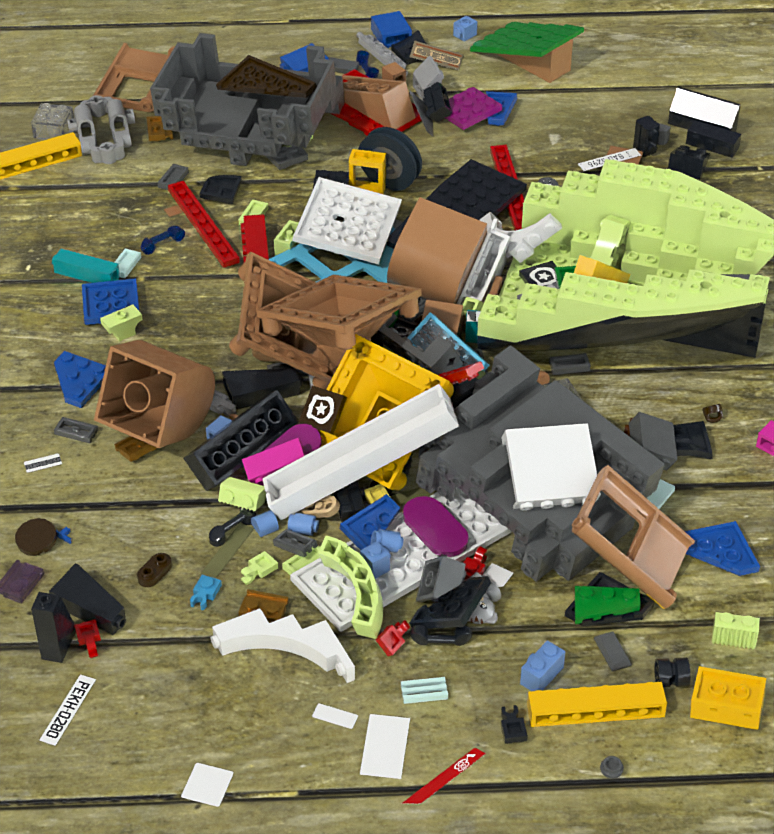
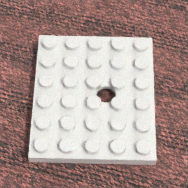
M319 177L295 230L292 241L368 261L369 263L379 264L402 199ZM337 216H341L344 218V222H340L334 219H336Z

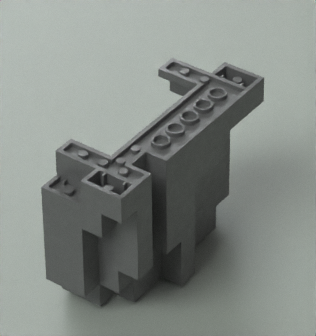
M199 33L193 44L180 42L176 44L150 87L155 116H161L164 130L178 131L180 133L182 145L229 151L231 164L247 166L253 154L277 157L282 145L306 148L323 114H340L345 103L342 76L335 75L334 60L325 59L324 47L308 45L306 52L309 72L287 70L316 82V90L307 98L218 90L216 84L238 64L219 62L215 35Z
M510 345L494 357L492 370L475 382L473 395L454 409L459 426L420 447L416 483L430 494L437 490L442 497H445L450 502L454 500L457 487L467 494L471 500L478 503L485 512L495 517L501 525L506 526L515 535L511 552L517 559L522 561L521 570L524 574L531 577L535 582L552 569L558 575L570 581L600 556L572 532V523L577 518L583 505L582 503L574 504L571 507L554 505V507L549 509L533 507V509L522 511L520 508L513 509L516 500L507 447L502 444L501 438L505 430L588 423L597 475L602 468L609 465L646 498L657 490L665 464L555 380L546 387L538 383L540 368ZM600 491L601 495L594 503L588 516L590 518L589 525L610 543L614 544L633 528L635 519L603 491Z

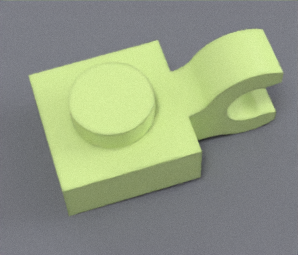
M265 551L250 559L248 567L241 570V573L244 575L241 581L248 585L257 575L261 578L278 569V562Z

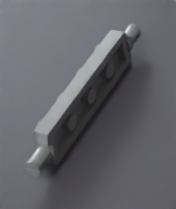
M362 32L357 33L358 43L381 63L388 65L396 62L402 68H406V63L373 35H364Z

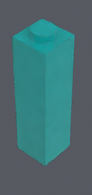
M60 249L52 258L54 273L91 283L116 281L120 278L118 263L65 249Z

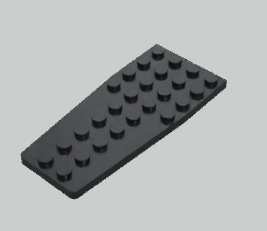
M470 159L441 183L426 200L480 220L489 212L497 216L527 189V184ZM410 215L389 235L387 246L395 248Z

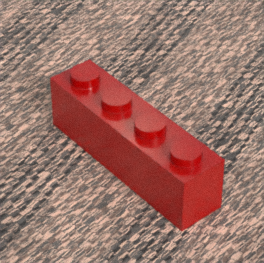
M264 214L243 216L244 223L240 224L244 263L249 252L269 260Z

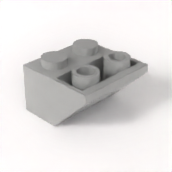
M428 56L413 72V88L422 101L425 98L423 90L431 87L436 82L442 84L444 79L442 70L438 68V64L433 60L432 56Z

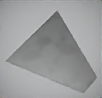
M410 91L426 131L433 136V119H430L426 114L427 106Z

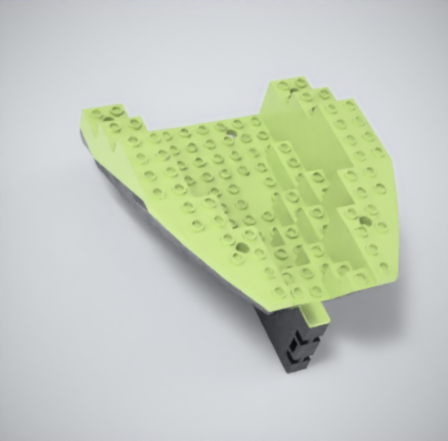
M605 159L600 176L580 173L578 171H568L562 187L531 182L523 203L522 229L536 224L549 213L562 224V229L534 248V254L523 262L519 263L513 257L499 296L487 294L478 317V349L482 351H503L511 345L517 351L570 350L664 340L756 358L770 277L755 274L774 255V219L748 204L681 172ZM613 215L630 221L625 242L620 243L617 253H620V256L615 266L616 269L630 274L628 283L566 272L560 289L536 284H525L519 276V270L553 261L557 267L576 266L580 255L587 258L591 257L601 231L599 226L602 219ZM721 274H750V277L747 280ZM522 294L520 300L517 299V295Z

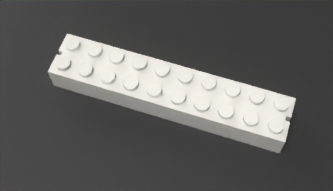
M438 384L264 477L263 483L267 493L268 507L280 520H283L290 516V514L304 509L457 428L459 424L450 397L441 385Z

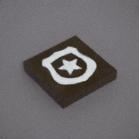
M312 385L298 423L309 424L313 428L334 434L347 397Z

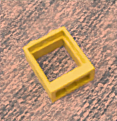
M352 149L349 157V185L384 194L386 188V153ZM355 166L378 168V183L356 180Z

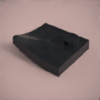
M419 30L406 39L391 45V50L406 65L422 61L410 57L414 41L427 44Z
M217 175L209 177L200 191V198L233 204L242 182V176Z
M704 421L673 425L677 456H696L709 460L712 459V449Z

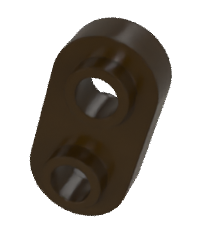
M166 553L153 555L138 570V583L143 587L156 585L171 570V557Z

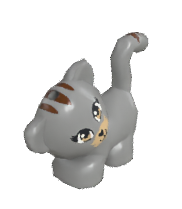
M475 572L471 577H482V575ZM461 582V585L457 586L453 591L463 587L465 584ZM490 584L468 622L495 624L498 621L493 602H498L501 599V592L495 584ZM438 598L432 599L433 603L439 601Z

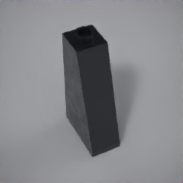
M294 368L222 372L223 386L229 400L232 401V404L236 405V410L251 407L265 395L275 390H278L283 399L300 395L302 379L300 375L296 374Z
M76 563L49 590L50 594L61 596L69 614L85 622L96 619L98 628L111 635L122 629L126 623L124 607Z
M38 592L31 610L41 659L63 663L76 633L75 624L60 595Z

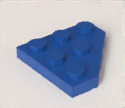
M64 351L54 361V366L65 403L82 408L101 387L106 365Z
M736 521L685 531L695 540L694 544L688 548L687 555L738 576L759 572L760 565Z

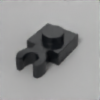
M513 705V713H507L505 706L501 708V717L503 719L501 720V730L505 744L524 742L528 738L524 718H518L519 709L516 705Z

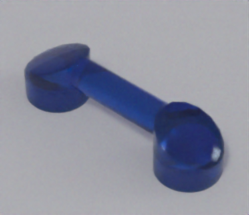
M363 50L358 51L356 61L362 66L366 73L365 75L369 78H378L379 70L368 66L370 54Z
M171 226L167 231L152 238L146 237L141 243V251L145 255H150L154 252L156 243L169 237L176 242L181 241L185 237V231L180 226Z

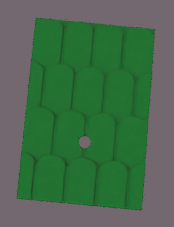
M511 22L506 24L504 28L496 30L494 34H489L483 40L473 43L470 51L495 53L551 83L571 71L573 38L583 33L584 27L568 24L562 26L533 22L528 24Z

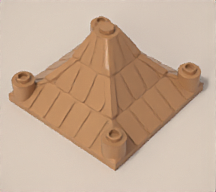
M249 252L245 263L238 270L239 277L244 281L239 331L229 343L231 351L238 356H243L251 348L252 355L256 359L265 362L285 363L315 376L312 380L313 386L326 390L338 367L317 348L316 344L291 330V327L282 325L283 329L278 335L268 336V334L263 332L262 319L257 318L256 310L316 282L253 252Z
M333 274L256 310L257 318L262 319L263 332L268 334V336L278 335L283 329L282 325L291 327V330L316 344L317 348L338 367L346 350L352 349V346L356 344L355 334L371 341V337L392 317V313L400 310V314L404 315L405 318L415 317L419 313L418 298L422 295L421 288Z

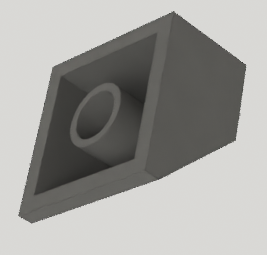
M445 556L425 561L416 602L420 603L436 599L461 585L466 575V564Z

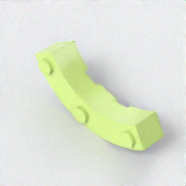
M613 215L602 219L599 226L601 231L591 257L588 258L615 268L620 253H617L620 243L625 242L630 221Z
M326 535L318 555L324 566L346 576L355 587L357 598L351 623L357 635L376 639L381 630L383 620V600L377 581L360 553L350 548L345 542Z

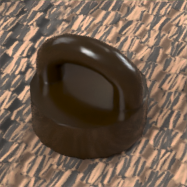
M720 403L702 409L707 422L716 423L723 418V410ZM718 412L716 418H710L709 414Z

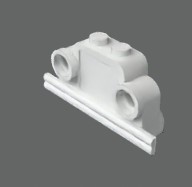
M495 218L491 223L457 302L459 305L463 304L466 297L477 299L484 303L487 294L491 291L495 276H501L507 261L505 253L510 242V236L495 231L498 220Z

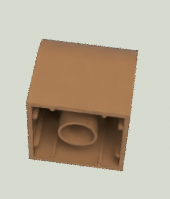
M419 197L392 253L387 272V283L421 288L422 296L420 297L457 304L487 235V223Z
M134 340L110 346L94 421L157 448L185 440L196 432L207 416L215 391L214 373L211 368L143 340Z

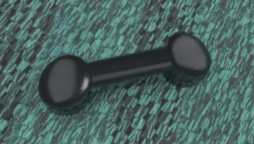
M241 508L238 515L223 525L213 527L209 532L210 544L215 547L222 546L226 541L225 533L240 522L245 525H252L251 518L256 516V512Z
M416 625L411 628V638L419 645L430 643L461 646L469 642L472 637V630L468 626L456 627L454 635H428V628L423 625Z

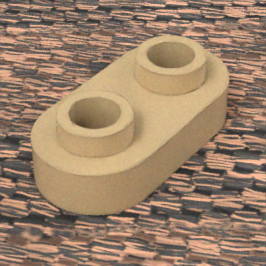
M329 495L301 511L303 514L314 515L316 518L331 517L338 512L340 503L334 496Z

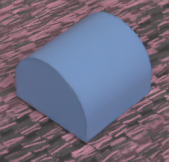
M271 510L251 518V524L260 537L279 530L277 518Z

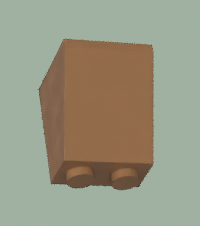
M426 300L422 321L431 312L455 334L461 337L465 323L463 305Z

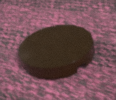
M41 518L31 519L23 523L15 534V542L19 550L30 556L40 555L39 553L48 552L57 540L56 529L52 522Z

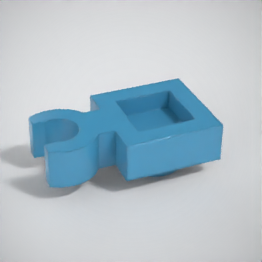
M201 575L193 589L194 595L190 598L191 607L200 602L201 610H205L207 599L213 601L222 586L221 580Z

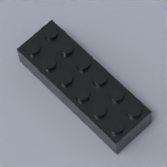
M275 390L265 395L183 459L207 491L219 485L243 466L242 459L260 453L299 421L278 390Z

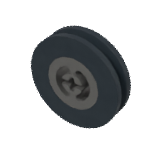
M390 127L376 128L359 145L358 150L386 153V189L392 191L404 190L413 183L421 172L422 158L417 146L407 135L399 130ZM361 166L367 177L371 181L378 183V168Z

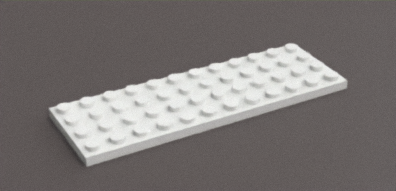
M457 487L454 500L451 502L442 497L438 492L429 496L438 500L468 533V544L465 551L460 555L448 558L462 562L467 557L474 555L480 546L485 548L512 532L506 526L501 525L490 513L485 512L478 503L471 500L467 494ZM403 511L395 517L387 528L389 531L400 532L401 537H403V546L397 553L390 552V571L376 578L381 591L383 607L419 587L425 561L441 557L430 551L406 525L403 519ZM352 541L346 543L350 548L360 553V549ZM320 558L290 574V580L340 632L352 626L351 620L355 611L357 595L354 585L346 576L324 566Z

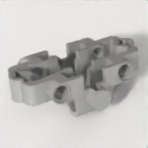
M99 95L92 96L89 100H84L75 107V118L67 119L69 133L74 132L79 135L82 155L91 154L94 163L113 164L116 160L125 157L124 148L132 147L128 124L135 123L133 109L124 110L121 100ZM108 113L113 142L116 144L105 142L96 147L97 140L92 116L101 117ZM122 122L125 130L115 132L114 123ZM90 127L92 136L82 137L81 128Z

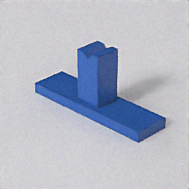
M65 527L60 532L56 530L58 538L71 544V538L67 536L70 533V528Z

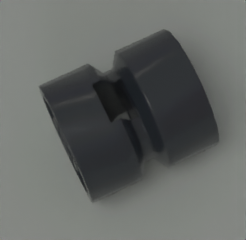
M669 658L655 659V682H662L663 687H670L672 684L676 687H689L691 674L688 658H674L673 661H670Z

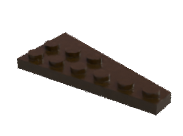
M248 55L216 84L218 90L307 98L316 90L317 85L316 82Z

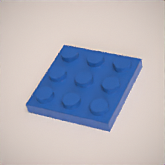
M136 279L82 284L85 325L101 323V317L130 305H134L139 310Z

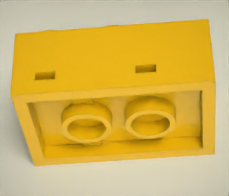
M699 666L691 699L690 718L758 730L765 697L766 678Z

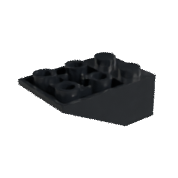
M680 145V147H677L670 153L668 169L681 172L695 179H701L710 153H707L705 149L697 148L696 150H691L689 146Z

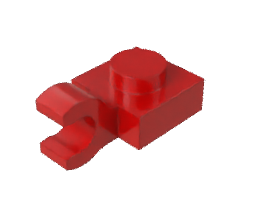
M480 546L473 559L469 557L463 562L466 564L464 580L474 575L475 572H478L480 575L485 572L486 565L483 563L487 559V556H485L487 549Z
M96 619L74 625L79 645L86 644L89 658L98 656L95 642L100 641L101 638Z
M406 620L401 624L397 622L394 626L389 625L375 639L387 656L394 655L403 645L405 640L402 638V635L410 628V625Z

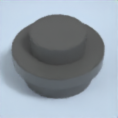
M608 756L601 762L600 771L605 777L614 779L620 777L623 773L624 767L618 757Z

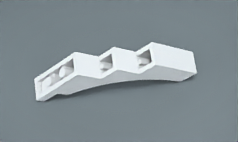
M257 609L212 627V645L215 649H219L222 656L247 649H277L305 657L319 665L326 672L336 668L338 675L343 676L347 683L355 680V666L326 620L302 629L293 614L269 623L262 610Z

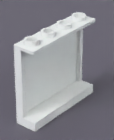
M588 423L505 430L501 438L502 444L507 447L516 500L513 509L520 508L522 511L533 509V507L549 509L554 507V505L571 507L578 503L584 504L597 477Z

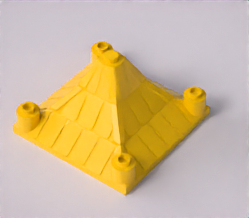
M355 334L356 344L352 346V349L346 350L326 389L346 396L347 400L334 434L318 430L322 437L321 447L438 384L441 385L450 398L453 395L454 387L450 381ZM411 452L366 476L391 490H401L407 482V477L402 470Z

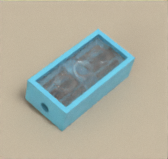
M431 312L407 337L413 343V346H420L424 351L438 335L443 339L448 338L455 344L454 349L461 355L459 357L463 363L461 367L479 361L484 366L482 370L485 371L489 367V364Z

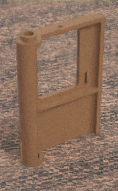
M123 43L93 96L111 97L112 99L121 100L124 108L153 112L154 107L150 90L147 96L142 98L140 102L116 98L114 95L125 77L154 82L175 46H172L168 50V55L130 48L127 43Z
M607 465L598 473L577 518L572 523V532L648 597L654 600L661 608L666 609L674 603L677 597V593L670 588L688 548L694 544L695 540ZM600 491H603L639 523L638 531L626 555L589 525L590 518L588 516Z

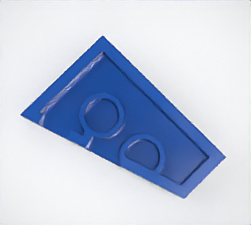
M486 91L487 96L502 104V111L488 117V124L504 125L517 100V93Z
M386 494L342 522L339 529L362 550L371 545V536L374 530H387L398 515L400 507Z

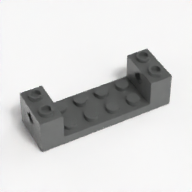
M392 313V317L373 335L374 338L399 356L436 375L460 368L463 365L459 358L461 356L460 353L454 349L455 344L448 338L443 339L438 335L424 351L420 346H413V343L406 336L403 338L399 336L400 334L393 327L388 328L397 319L395 313Z

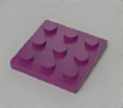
M471 87L449 99L452 114L444 118L465 130L502 111V104L475 87Z

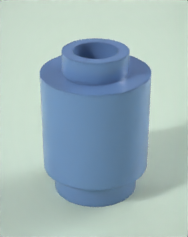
M302 513L290 514L288 530L308 536H313L314 532H318L319 520H316V516Z
M379 529L378 531L374 530L372 533L371 544L378 541L389 552L397 553L403 546V537H401L400 532Z

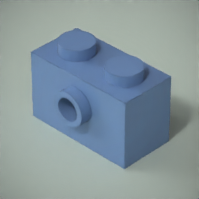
M547 640L536 653H532L528 657L527 662L521 667L520 684L530 691H543L564 668L565 651Z

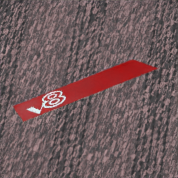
M473 748L401 804H421L486 753Z

